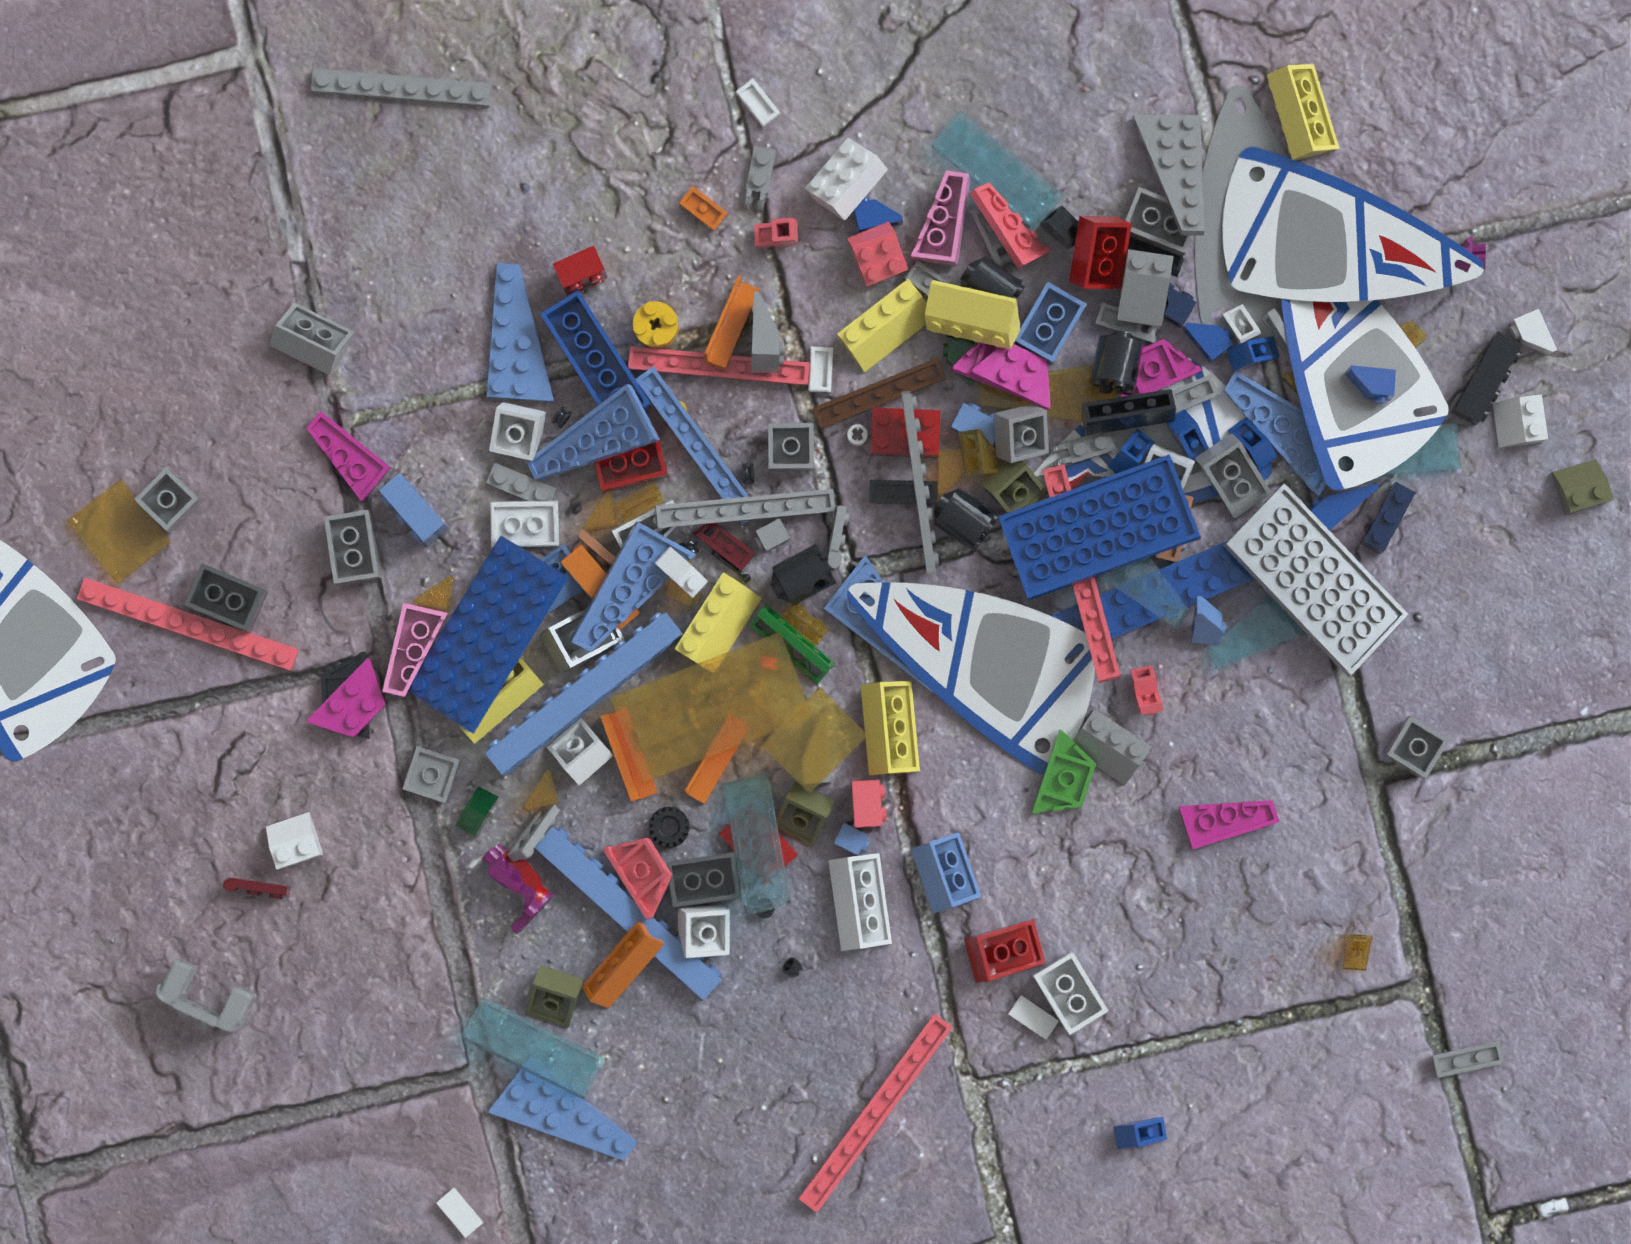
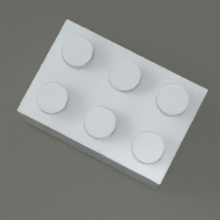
M847 138L805 189L818 204L845 221L888 169L876 154L852 139Z
M1069 952L1032 975L1068 1035L1108 1012L1107 1007L1073 952Z

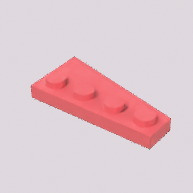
M986 183L970 193L1018 269L1051 252L1047 245L1043 247L1037 240L1039 236L1033 230L1029 231L1021 223L1023 219L1019 214L1010 211L1008 202L990 183Z

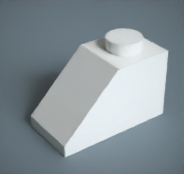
M1539 309L1510 322L1511 327L1509 329L1512 337L1517 339L1522 345L1547 355L1557 350Z
M670 546L654 562L692 598L708 582Z

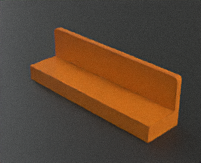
M738 275L704 353L705 363L725 371L754 306V292H760L759 288L743 283L742 276Z
M578 543L573 548V551L561 561V564L593 599L606 573L586 549ZM635 609L617 628L621 630L640 612Z
M628 709L600 716L631 802L656 794L657 789Z
M731 713L729 714L684 791L686 794L703 804L706 803L748 732L750 725L736 718Z
M637 921L582 985L589 1001L610 1008L664 946V942L651 937L645 925Z

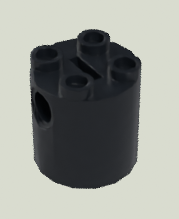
M986 256L971 262L961 276V287L1010 298H1019L1025 288L1022 285V279L1012 276L1005 268Z
M1116 330L1110 335L1100 336L1091 375V385L1099 387V392L1105 394L1119 391L1123 395H1133L1137 383L1143 344L1126 331Z
M961 488L943 494L934 507V525L974 552L982 544L999 517L995 511Z
M816 544L771 567L773 574L770 585L778 599L790 602L792 607L836 584L832 573L829 572L831 570L825 559L822 558Z

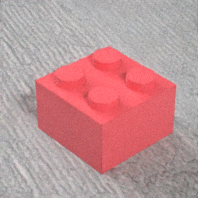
M889 221L847 238L860 276L866 286L908 270L896 233Z
M879 780L852 781L854 828L882 827V822L886 821V807H881V799H885L884 784L880 785Z

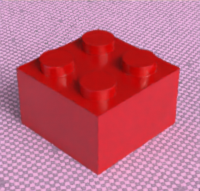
M594 245L553 263L566 295H570L577 290L582 293L584 292L583 288L590 285L592 287L599 286L605 282L604 279L608 278Z

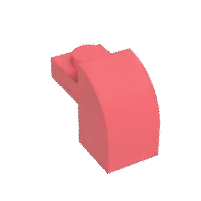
M795 218L771 219V223L754 224L755 247L757 248L776 246L784 248L798 244V226Z
M1146 666L1131 669V683L1138 712L1140 711L1141 715H1153L1157 712H1162L1163 704L1158 693L1153 667Z

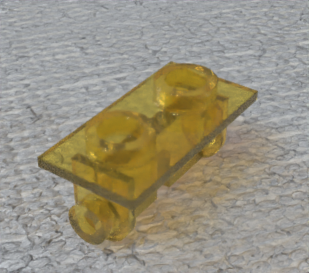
M654 481L615 502L626 523L654 508L655 505H660L665 500Z
M800 604L793 607L791 605L782 616L796 630L802 625L804 630L801 634L816 645L829 632V629L826 628V625L821 620L811 616L808 610Z

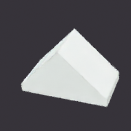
M1243 304L1223 314L1237 345L1261 334L1260 329Z

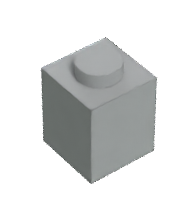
M780 518L756 530L757 537L754 538L759 549L764 548L766 553L790 541V537Z

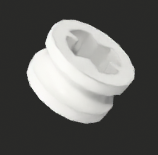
M857 424L850 427L847 436L851 444L859 446L866 442L868 434L864 426ZM857 429V432L859 430L863 431L861 435L863 439L858 441V438L856 441L853 440L854 434L852 431Z

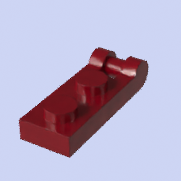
M717 523L701 524L699 528H695L692 532L694 536L707 544L740 571H743L756 554ZM709 528H712L715 532L709 538L705 533Z
M227 878L223 883L226 891H237L240 888L246 889V894L260 896V892L269 893V898L283 899V895L289 896L291 888L290 886L238 878Z

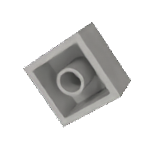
M1029 404L994 413L996 457L1013 463L1049 453L1046 409Z
M813 423L768 424L769 472L814 471Z
M167 467L134 499L169 533H172L203 502Z
M1408 716L1383 756L1418 778L1426 779L1448 744L1449 739L1414 717Z

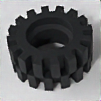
M667 806L653 813L649 820L648 829L651 838L658 845L670 848L684 842L689 835L690 825L684 812L678 808ZM666 818H672L678 824V830L672 836H666L661 832L660 825Z

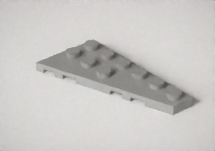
M1133 114L1132 120L1138 128L1139 137L1145 145L1147 156L1158 182L1161 183L1164 190L1163 194L1172 209V215L1180 234L1204 236L1200 115Z

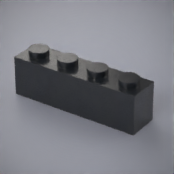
M1499 331L1494 334L1451 413L1473 425H1477L1480 421L1484 422L1490 412L1487 407L1490 402L1494 403L1501 392L1498 390L1501 382L1505 383L1511 374V371L1508 370L1512 362L1516 364L1522 354L1519 351L1522 344Z
M1172 389L1082 403L1081 418L1085 436L1175 422L1176 405Z

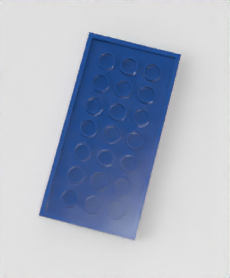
M1170 454L998 517L1028 601L1201 539Z
M500 535L419 668L408 691L474 734L569 577Z

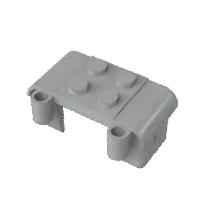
M184 960L172 962L163 984H158L156 989L157 997L162 1002L173 1006V1008L178 1010L177 1014L184 1018L199 1019L198 1024L209 1029L217 1026L225 1031L232 1032L241 1030L248 1025L249 1021L246 1019L256 1000L254 992L241 986L238 988L234 987L222 1013L219 1014L186 999L198 967Z

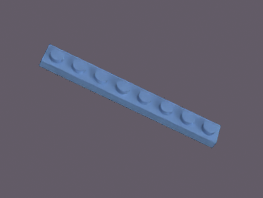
M654 366L636 378L637 383L722 499L749 497ZM740 520L739 522L741 525H744L749 520Z

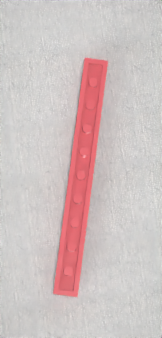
M1064 464L1043 470L1050 498L1071 490ZM1095 577L1074 584L1073 588L1098 682L1102 683L1121 678Z
M84 578L77 597L78 600L290 671L293 669L299 649Z
M935 1013L801 1194L799 1200L815 1212L819 1211L953 1027Z

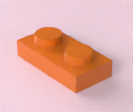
M694 186L689 189L679 202L680 206L714 232L728 215V212Z

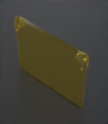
M121 479L67 520L109 572L116 584L121 583L131 573L171 543L151 516L134 500L136 497Z
M819 687L761 746L810 794L868 735L824 692V689Z

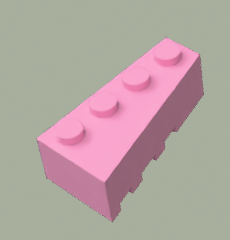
M945 172L932 208L927 215L925 225L918 237L915 249L912 251L911 258L913 261L918 260L924 263L958 267L971 181L968 173Z
M403 603L382 693L400 697L406 696L448 613Z

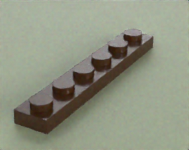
M935 358L812 409L822 430L869 411L873 407H879L901 398V392L910 391L914 393L944 381L946 376L939 359Z

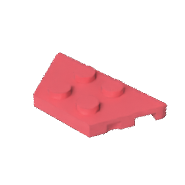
M649 838L620 843V845L604 847V853L646 919H652L672 877V873Z

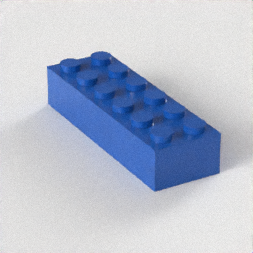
M579 290L540 313L597 406L623 386L629 384L632 385L644 410L647 411L652 407Z

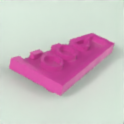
M321 411L306 428L362 503L391 469L390 466Z
M1273 800L1178 806L1192 850L1279 823Z

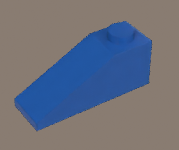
M1376 483L1329 495L1323 500L1319 497L1310 505L1312 508L1311 512L1330 531L1378 489L1379 486Z

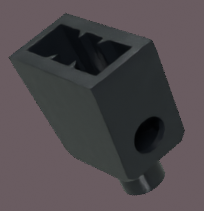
M1063 206L1057 207L1046 217L1040 226L1066 249L1075 247L1079 221ZM1068 229L1072 232V237L1068 235Z

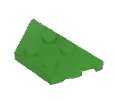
M1059 729L1032 809L1034 814L1052 810L1059 811L1065 808H1079L1083 805L1096 762L1063 730Z

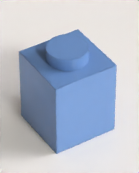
M843 823L834 844L859 855L860 852L865 853L870 841L867 840V834Z

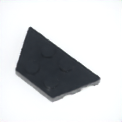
M360 652L348 661H344L332 670L321 674L322 704L367 659L366 652ZM370 723L360 731L358 736L370 739Z

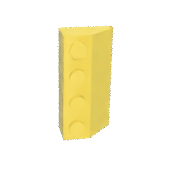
M1314 64L1287 65L1268 74L1269 88L1273 94L1275 108L1280 117L1282 131L1285 134L1288 151L1292 160L1307 159L1338 150L1339 146Z
M907 279L837 333V339L865 373L926 326L925 310L927 303L911 281Z
M932 280L925 310L927 330L1011 349L1021 330L1017 299Z
M723 572L675 647V651L714 675L762 598Z
M520 657L474 734L460 725L458 726L475 744L532 694L536 693L544 684Z
M877 682L861 685L869 776L920 771L912 682Z

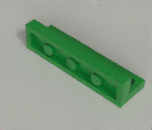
M767 604L749 624L753 630L816 684L822 680L835 664ZM762 619L771 627V630H763L756 623ZM776 633L783 637L788 644L780 645L776 641ZM793 648L797 649L806 659L795 658L793 656ZM810 662L822 671L819 676H816L811 671Z

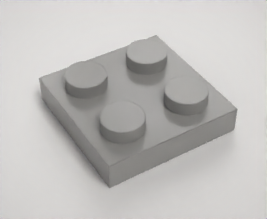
M417 746L403 790L447 803L461 760Z

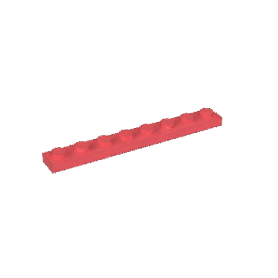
M630 346L628 369L647 371L654 366L658 373L808 386L810 362L784 360L783 365H779V373L751 372L752 357L732 355L725 371L705 363L704 353Z

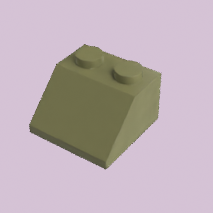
M1596 459L1552 472L1565 515L1614 500L1608 479Z
M1022 460L1013 463L1005 461L981 483L990 497L1006 514L1037 503L1048 494L1035 474Z
M794 781L773 826L777 830L813 847L835 800Z
M540 965L532 985L525 1014L569 1028L584 979Z

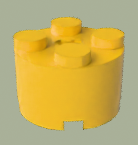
M650 301L641 306L635 313L633 330L639 343L644 347L663 349L675 342L679 333V323L674 310L670 306L662 302ZM659 322L661 328L652 330L651 324Z

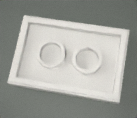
M558 500L490 502L491 547H494L500 535L519 547L560 545Z

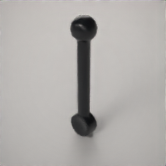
M713 550L711 554L741 576L744 582L751 580L749 574H744Z

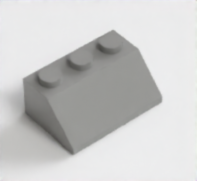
M294 302L275 325L269 346L330 375L340 363L354 332Z
M1095 709L1092 710L1073 740L1096 762L1097 768L1123 785H1126L1152 747Z

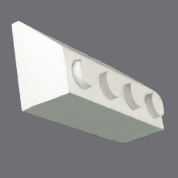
M879 853L828 860L841 951L892 944Z

